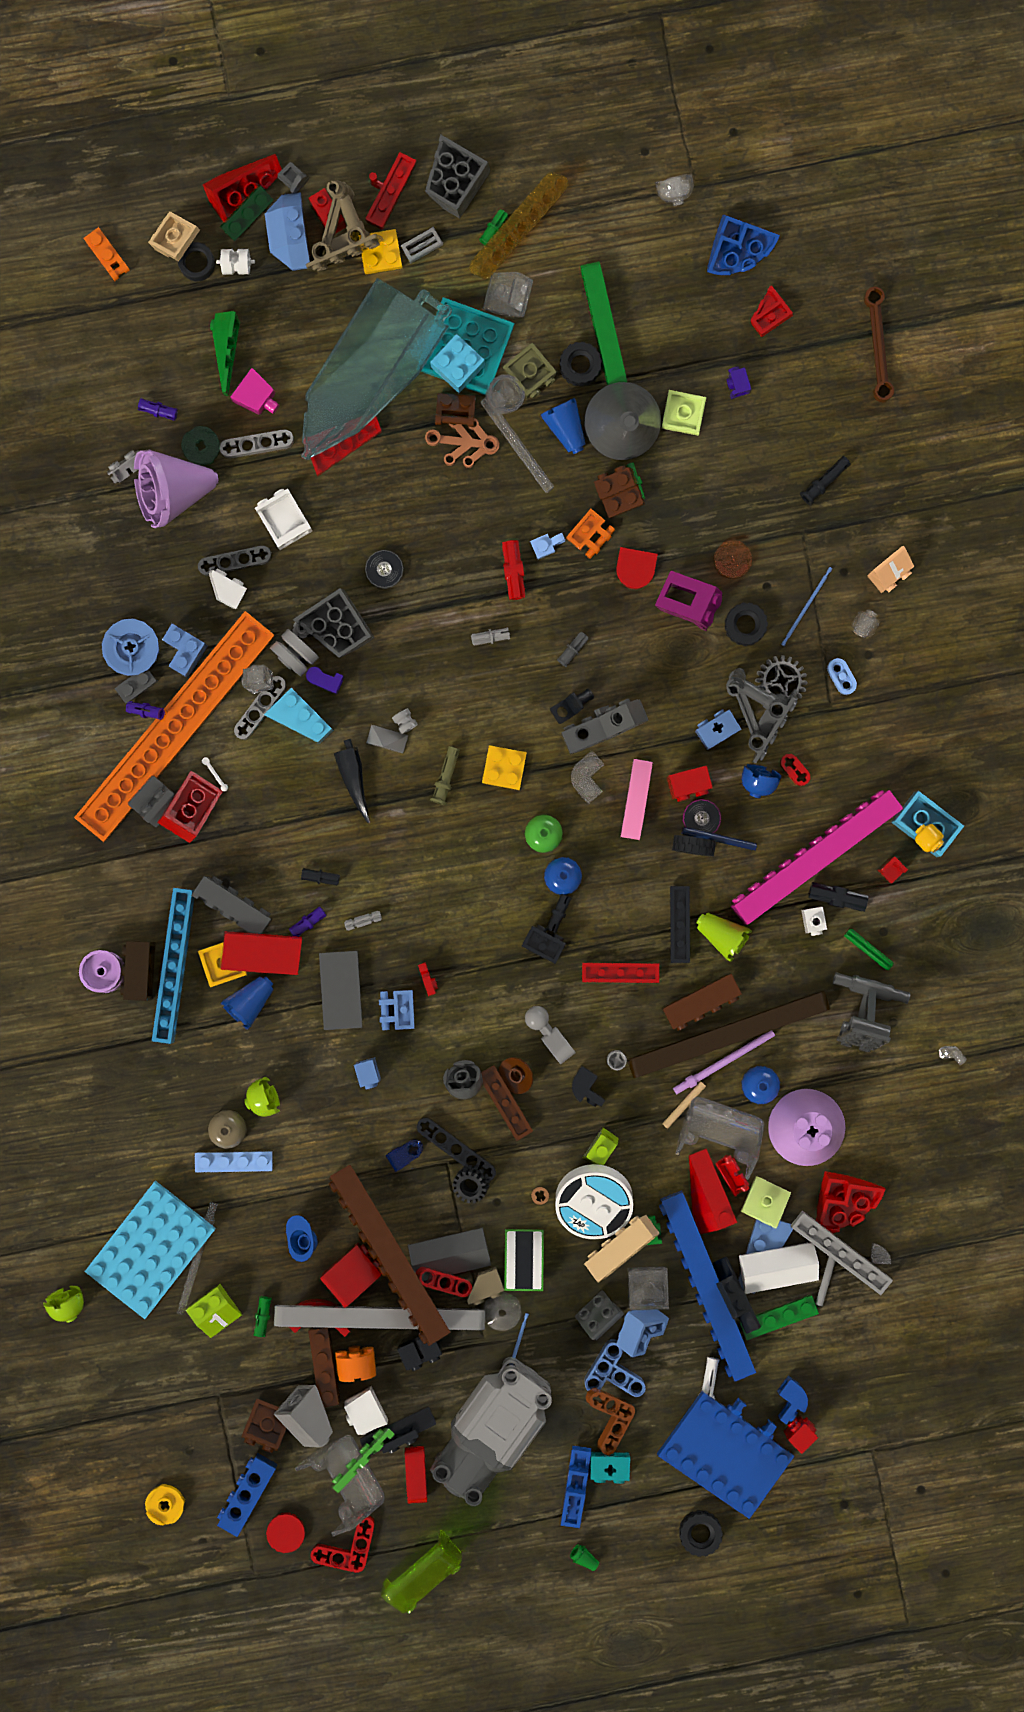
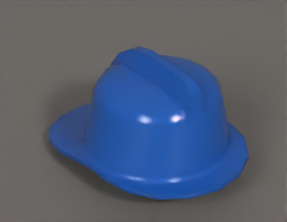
M295 1215L286 1224L288 1248L293 1259L303 1262L307 1261L315 1251L318 1239L312 1231L309 1222L304 1217Z

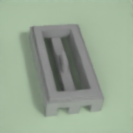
M432 227L402 244L401 249L411 264L441 247L443 242L435 228ZM431 234L434 235L432 238L422 242L421 244L410 249L409 251L407 250L408 247L416 244L417 242L423 240ZM437 240L436 243H434V244H432L431 246L425 248L424 250L418 252L417 254L411 256V254L417 252L418 250L424 248L425 246H427V245H429V244H431V243H433L434 241Z

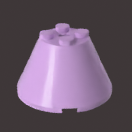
M799 1089L783 1096L774 1109H772L768 1122V1132L773 1147L784 1159L801 1166H813L827 1161L838 1151L845 1135V1120L840 1107L831 1097L821 1091ZM810 1126H812V1130L807 1133V1130H810Z

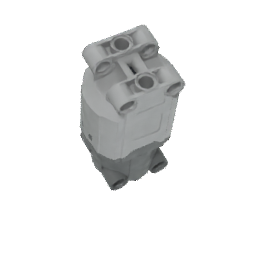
M508 1357L503 1361L502 1369L499 1373L484 1375L451 1421L452 1438L445 1448L436 1454L434 1463L430 1468L434 1479L439 1483H443L444 1487L453 1495L465 1499L468 1505H479L482 1501V1494L497 1473L512 1470L545 1425L544 1409H547L552 1403L549 1382L539 1376L533 1369L513 1357Z

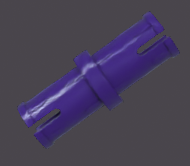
M142 398L139 400V411L153 414L157 418L160 416L173 421L176 420L178 409L162 405L161 402L155 403Z
M129 701L126 704L127 713L137 714L142 718L151 717L162 720L165 715L164 708L154 707L149 703L140 704Z
M319 906L307 916L304 915L298 923L289 928V931L293 936L298 937L308 929H312L313 925L327 915Z

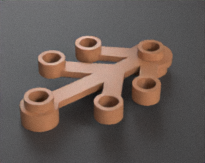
M474 418V422L477 423L476 427L468 428L471 431H475L481 440L473 439L461 424H449L461 437L440 435L434 429L429 430L425 435L426 442L430 446H436L439 443L460 446L452 453L445 455L444 462L447 466L454 465L456 459L471 447L479 449L471 456L464 457L463 465L466 468H472L474 462L484 454L492 455L499 449L498 439L492 435L487 436L479 426L476 418ZM431 436H436L437 438L435 442H431L429 439ZM491 442L494 446L487 448L486 444ZM448 457H452L454 460L453 462L448 463L446 459ZM467 459H471L472 464L467 465L465 461Z

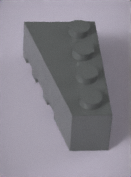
M214 875L212 878L208 876L202 878L191 896L196 899H202L205 905L220 911L222 916L235 921L238 926L249 933L263 934L273 920L269 917L270 912L262 907L260 910L253 906L255 903L247 897L242 899L238 896L239 892L230 886L227 889L221 885L223 881Z

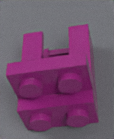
M670 571L655 606L662 612L690 621L700 629L707 631L708 627L713 623L716 610L721 605L723 593L716 586ZM672 586L695 595L691 606L667 598L670 587Z

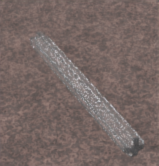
M490 397L484 398L481 401L483 408L546 493L550 492L554 485Z

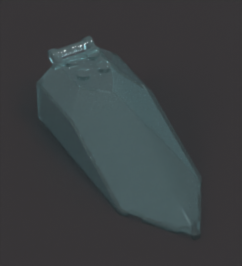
M377 278L306 393L305 401L308 402V411L304 413L302 437L305 450L301 457L308 460L359 433L419 375L448 329L449 325L444 320L451 315L452 308L448 305H443L430 296V293L425 289L419 292L415 300H412L399 290ZM427 302L439 311L437 316L422 306L423 303Z

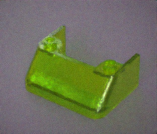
M441 1530L438 1536V1543L393 1583H390L387 1578L383 1581L382 1598L402 1614L406 1612L408 1614L416 1608L417 1602L449 1574L454 1575L461 1568L462 1552Z

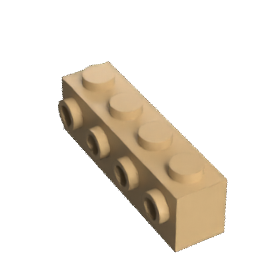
M647 1215L640 1218L639 1216L634 1217L629 1221L630 1226L625 1229L623 1227L615 1233L616 1238L613 1240L608 1239L601 1245L603 1248L599 1252L595 1250L587 1256L589 1260L584 1264L597 1282L606 1279L660 1234Z

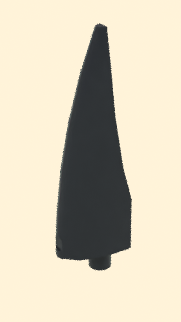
M351 739L344 740L346 750L336 752L334 756L352 800L366 822L371 823L364 795L362 763L358 747H353Z

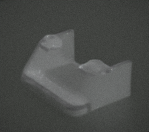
M694 1097L691 1100L683 1122L675 1154H680L684 1143L688 1145L696 1144L699 1137L735 1149L734 1157L736 1160L747 1165L745 1179L749 1180L759 1159L764 1122L761 1118L702 1097Z
M346 1435L312 1453L297 1465L295 1470L299 1471L310 1466L315 1471H322L327 1468L333 1479L338 1473H344L347 1469L345 1467L352 1458L356 1459L361 1454L359 1452L360 1449L353 1437ZM368 1463L363 1468H358L356 1470L357 1474L340 1491L345 1500L338 1509L343 1523L331 1532L332 1536L353 1530L384 1502V1492Z

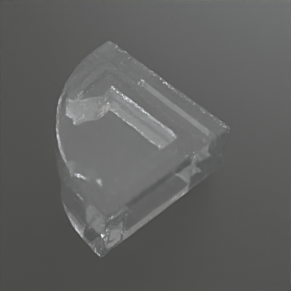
M872 1243L871 1263L891 1264L889 1253L882 1246Z

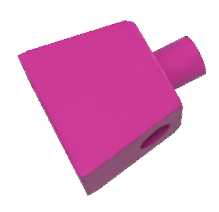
M253 368L250 369L230 397L235 404L258 415L264 409L274 414L279 408V404L272 400L275 396V391Z

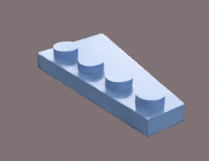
M756 1219L745 1254L782 1248L793 1230L790 1226L791 1223L780 1220L777 1228H774ZM740 1270L738 1281L743 1289L742 1275Z

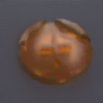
M731 540L724 542L714 554L715 569L720 575L728 579L742 577L748 572L752 564L750 550L740 541Z

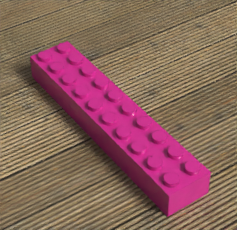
M881 790L870 797L872 801L869 803L867 801L863 802L855 808L856 813L847 814L840 819V825H832L824 831L825 836L813 839L809 843V848H802L794 854L795 858L793 860H785L778 866L780 869L777 872L771 871L763 877L765 881L762 883L756 882L747 889L749 892L746 895L740 894L732 900L734 904L731 905V908L744 925L750 924L900 812L903 807L891 791L884 792Z

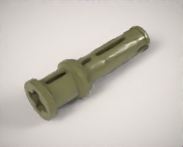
M448 746L439 780L434 784L436 786L434 794L429 801L446 806L447 802L445 800L448 790H451L450 781L460 749Z

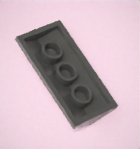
M483 1227L408 1245L411 1264L415 1273L420 1267H427L453 1275L491 1266ZM428 1272L422 1275V1281L428 1280Z

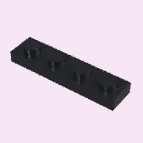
M670 886V963H690V886Z

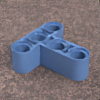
M608 1340L585 1376L586 1390L589 1391L592 1388L601 1390L607 1380L634 1397L643 1395L645 1392L643 1379L617 1363L622 1355V1349L619 1348L614 1354L609 1353L608 1348L612 1345L617 1346V1340ZM601 1362H606L609 1366L605 1370H600L598 1365ZM623 1372L625 1377L622 1380H617L614 1377L615 1374ZM595 1378L599 1382L595 1387H591L588 1385L590 1379ZM634 1382H639L641 1384V1388L639 1390H633L631 1388V1385Z

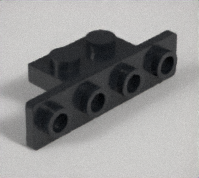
M724 1257L712 1263L720 1279V1282L716 1283L732 1318H739L746 1334L761 1328L728 1258Z
M425 1407L381 1428L382 1430L388 1428L395 1435L391 1439L386 1437L383 1441V1447L379 1451L382 1450L383 1454L386 1452L391 1454L399 1450V1446L405 1443L410 1445L416 1442L420 1432L436 1425V1420L430 1407ZM375 1432L360 1438L359 1441L362 1447L366 1443L369 1445L374 1440L372 1436Z

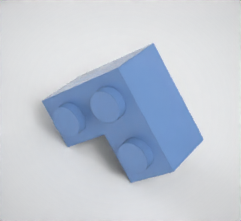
M171 624L162 639L165 643L178 650L169 667L189 678L208 645L176 625Z
M654 1306L628 1311L616 1345L631 1357L644 1355L650 1339L664 1334L669 1318Z

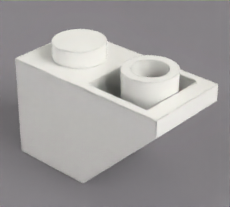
M216 569V571L210 570L209 577L216 600L236 609L247 589L243 587L244 583L236 578L230 580L226 577L227 574L219 569Z

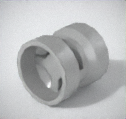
M408 708L392 717L394 723L400 726L399 731L401 734H405L418 725L416 720L411 718V712Z
M614 1050L608 1054L607 1063L611 1069L621 1070L625 1067L627 1059L621 1051Z

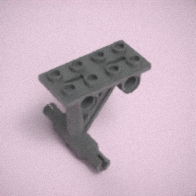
M737 668L730 673L726 688L729 695L737 697L751 733L749 747L755 751L753 762L757 763L759 759L762 761L769 747L768 743L772 745L776 739L778 727L782 728L787 721V712L794 710L798 697H796L797 691L794 689L789 698L783 694L775 695L772 692L768 693L747 681L745 671L742 668ZM748 697L762 704V707L766 709L759 722L756 719ZM774 705H781L782 708H777Z
M835 972L833 984L845 986L852 992L863 994L858 1017L852 1016L849 1022L843 1021L836 1041H840L841 1045L846 1047L858 1046L860 1047L859 1050L864 1052H871V1050L889 1043L891 1039L889 1037L891 1026L875 1022L876 998L885 1001H891L892 999L908 1004L910 992L894 989V986L891 984L887 985L875 980L859 977L858 975L851 977Z

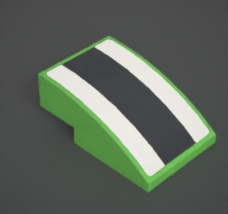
M505 1229L504 1291H543L544 1229Z

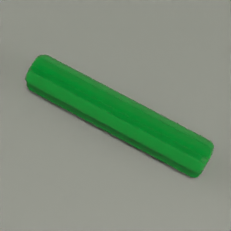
M853 929L847 930L844 936L885 970L891 969L894 963Z

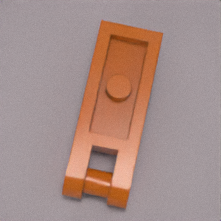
M99 227L83 238L114 281L118 280L121 274H126L130 271ZM118 263L119 267L113 270L112 267Z

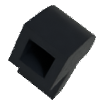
M582 1065L572 1079L573 1094L579 1102L586 1096V1101L592 1106L596 1107L597 1104L602 1106L605 1099L590 1089L598 1076Z

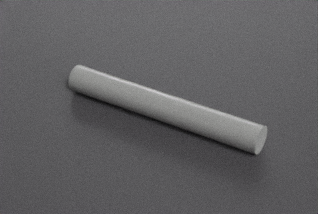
M830 1256L815 1303L819 1306H823L836 1262Z

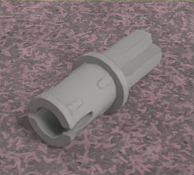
M508 627L492 631L488 629L487 632L472 634V644L480 645L490 642L493 644L496 641L509 640Z

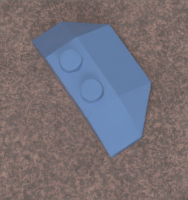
M301 192L281 195L265 213L270 253L292 271L308 269L306 264L310 262Z

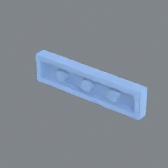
M273 1151L195 1153V1172L273 1171Z

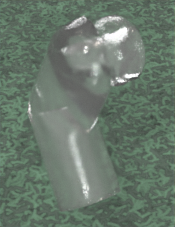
M943 1046L939 1049V1057L942 1059L954 1058L959 1065H962L967 1060L956 1046Z

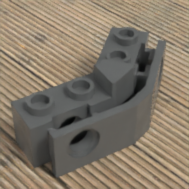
M630 699L619 702V707H616V705L609 707L607 705L594 710L596 718L593 719L590 716L581 720L582 724L578 726L574 724L564 727L565 731L561 735L571 755L620 735L649 720L640 699L631 702ZM580 730H584L587 732L588 737L584 740L580 739L577 733Z

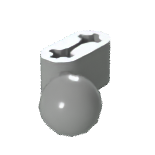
M540 1006L529 1008L525 1014L527 1026L542 1033L543 1037L541 1040L561 1065L576 1052L557 1027L552 1029L549 1025V1014L546 1009Z

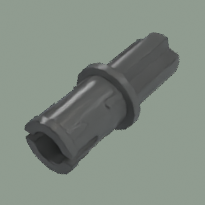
M580 632L570 645L567 644L566 650L557 661L564 667H567L575 655H579L578 652L589 640L588 636Z

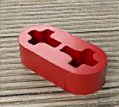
M786 754L781 758V768L796 785L804 786L808 784L810 773L795 755ZM785 758L788 760L793 759L792 765L795 767L794 770L791 766L786 767L784 765L786 763ZM796 770L800 774L804 773L806 775L804 777V779L806 780L805 782H803L802 780L799 782L797 781L798 775L795 772Z

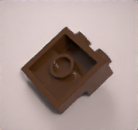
M625 465L616 468V473L611 475L604 473L597 476L598 480L594 481L599 498L603 501L608 518L610 519L645 505L633 469L630 467L626 468Z
M256 1399L242 1434V1438H245V1443L255 1446V1443L263 1446L262 1450L273 1453L274 1450L278 1451L286 1431V1427L274 1415L279 1407Z

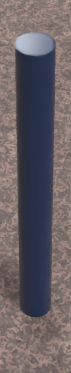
M682 828V834L710 839L754 851L757 848V843L692 828Z

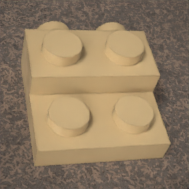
M169 211L148 243L161 254L179 261L200 229Z

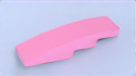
M633 760L621 837L640 840L653 762Z

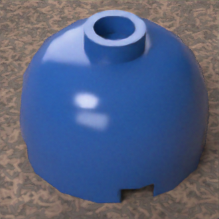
M747 764V766H744L741 780L743 786L750 792L752 797L761 798V796L772 794L777 789L781 775L775 770H772L770 773L766 770L767 767L761 765Z
M556 858L545 869V884L555 894H571L578 889L581 883V869L570 858Z
M756 1066L750 1068L744 1074L741 1086L744 1096L751 1102L767 1104L777 1097L780 1090V1080L772 1069L765 1066Z

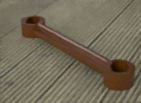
M871 287L864 295V303L870 309L877 385L874 388L873 395L877 401L887 402L894 394V387L888 382L881 304L885 295L881 288ZM870 292H877L880 295V300L876 301L875 304L868 300ZM880 386H887L890 390L889 395L885 396V398L880 397L877 393Z

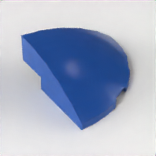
M722 215L711 250L707 272L717 275H731L732 273L745 272L752 269L760 260L770 254L780 235Z

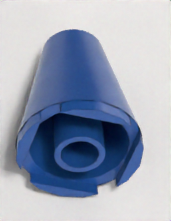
M575 398L540 414L544 422L568 452L572 451L575 454L584 449L583 445L586 443Z
M258 977L224 999L220 1004L224 1006L223 1008L237 1022L241 1021L243 1023L242 1026L248 1030L273 992L271 987L273 983L267 977Z

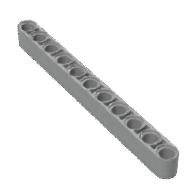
M275 1305L274 1326L418 1329L417 1326L413 1327L408 1319L410 1316L407 1309L403 1310L402 1307L347 1306L344 1308L343 1306ZM436 1308L449 1330H485V1309Z

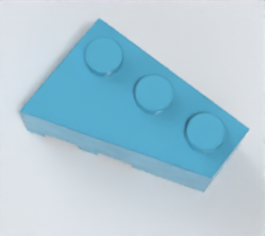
M292 688L264 714L266 717L319 744L334 731Z

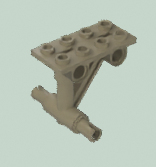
M339 180L331 181V183L328 182L326 187L333 200L322 242L314 244L312 247L314 260L306 264V267L313 271H323L328 268V264H339L345 261L344 257L360 255L363 253V249L368 247L369 249L380 246L379 242L383 241L382 236L377 234L370 235L365 230L352 203L355 196L354 191L346 182ZM342 211L348 232L334 238ZM361 233V239L357 241V236ZM324 249H326V254H325V256H323V250H324Z

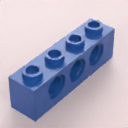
M257 1453L255 1458H250L246 1465V1468H248L245 1475L241 1474L236 1483L239 1486L236 1492L232 1491L227 1499L229 1505L226 1509L222 1508L217 1517L220 1520L217 1525L218 1527L238 1537L278 1464ZM257 1473L260 1476V1480L254 1481L251 1478V1474ZM247 1490L251 1496L245 1498L242 1496L241 1491ZM237 1507L241 1510V1514L236 1515L231 1509Z

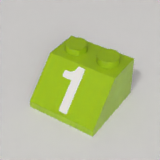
M221 1284L214 1287L186 1309V1312L196 1326L210 1338L242 1316V1313Z

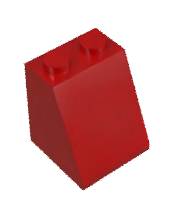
M357 1243L326 1269L320 1277L321 1281L344 1308L350 1305L382 1275L378 1268L380 1265L378 1260H373L369 1256L368 1248L364 1244L360 1245Z

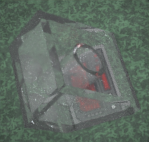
M520 272L492 273L483 310L508 317H524L533 280Z

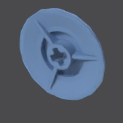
M124 619L113 624L105 633L102 642V653L107 665L115 672L126 676L139 675L149 670L156 661L159 652L158 638L154 630L145 622L136 619ZM129 643L136 645L133 648V652L126 649L129 647Z

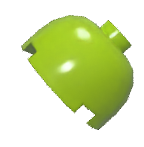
M267 1077L251 1083L247 1089L245 1099L246 1107L262 1117L280 1112L277 1109L280 1106L278 1094L273 1085L269 1086L267 1083L270 1081Z
M69 1286L70 1290L65 1292L61 1288L45 1299L47 1303H43L52 1319L60 1322H72L77 1318L84 1305L83 1294L78 1286Z

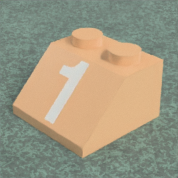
M902 546L867 576L881 593L885 590L889 593L897 586L895 583L900 578L905 580L912 574L910 570L914 565L906 548Z

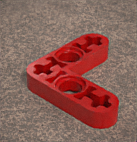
M363 1515L359 1518L351 1551L317 1544L311 1551L312 1561L316 1564L350 1572H361L365 1568L375 1526L374 1519L370 1515ZM365 1520L371 1525L367 1527L366 1535L362 1534L363 1525L360 1524L364 1523ZM364 1539L367 1542V1546L363 1549L358 1548L356 1541ZM322 1550V1554L328 1555V1552L330 1551L331 1554L329 1561H327L328 1556L322 1555L321 1558H317V1554H315L314 1552ZM340 1553L343 1555L344 1560L341 1563H336L333 1560V1556ZM357 1553L361 1554L360 1563L363 1564L355 1567V1563L352 1561L356 1560Z

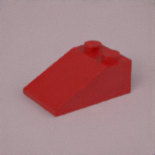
M190 771L157 823L191 843L198 835L223 791L193 771Z

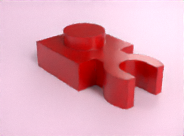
M426 962L419 964L418 967L428 996L436 994L435 990L438 989L435 978L431 979Z

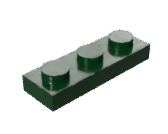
M258 185L224 221L220 228L235 241L267 208L273 199Z

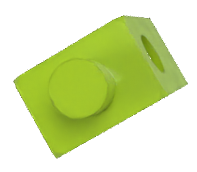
M602 1127L582 1158L591 1164L604 1165L616 1148L619 1138Z

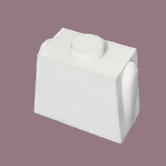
M372 1386L345 1400L346 1419L350 1426H354L358 1435L367 1434L376 1428L388 1424V1418Z

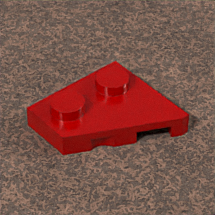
M771 285L764 299L761 300L757 311L752 316L750 323L759 335L763 337L791 318L793 312Z

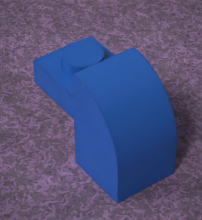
M787 1376L777 1390L778 1394L788 1401L778 1415L779 1419L786 1425L789 1421L792 1422L798 1413L797 1409L805 1413L808 1406V1398L802 1386L793 1378Z

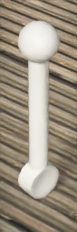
M203 758L202 763L204 765H207L211 773L214 775L218 783L221 785V790L227 791L228 786L222 782V780L217 775L213 767L210 765L209 758Z

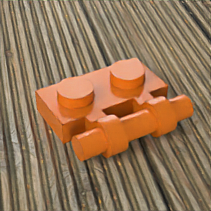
M590 509L568 534L566 539L580 551L586 545L589 550L585 555L591 559L601 551V546L612 538L611 535L615 529L609 525L604 530L601 526L605 523V520L594 510ZM597 532L600 537L593 543L590 539Z

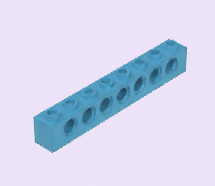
M173 888L152 1035L153 1042L172 1044L175 1041L195 899L191 895L194 890Z

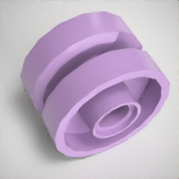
M103 950L90 952L80 963V980L86 988L93 992H113L121 987V984L124 982L121 969L122 964L125 963L120 956L113 952ZM101 968L105 971L103 975H100Z

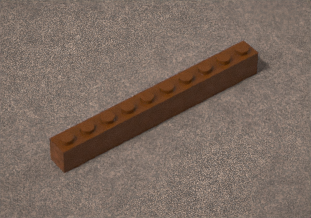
M351 1165L331 1175L329 1178L330 1182L328 1183L334 1193L337 1191L340 1199H338L343 1209L347 1208L350 1213L348 1218L353 1226L357 1225L360 1232L358 1235L363 1243H368L370 1247L368 1251L371 1257L378 1260L380 1264L378 1268L383 1276L387 1275L390 1280L388 1283L393 1293L397 1292L400 1297L398 1302L403 1310L407 1309L410 1316L408 1319L413 1327L417 1326L421 1332L418 1335L423 1344L427 1343L430 1346L451 1333Z

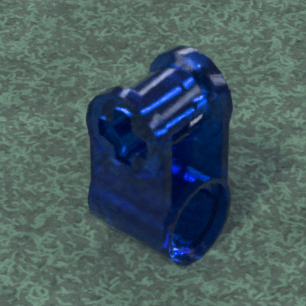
M413 1139L385 1156L395 1172H397L420 1156L423 1151V1145L419 1140ZM411 1145L418 1147L417 1153L414 1151L410 1152Z

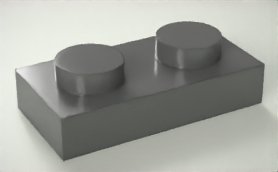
M147 670L139 675H132L114 689L125 704H127L156 684L157 680Z

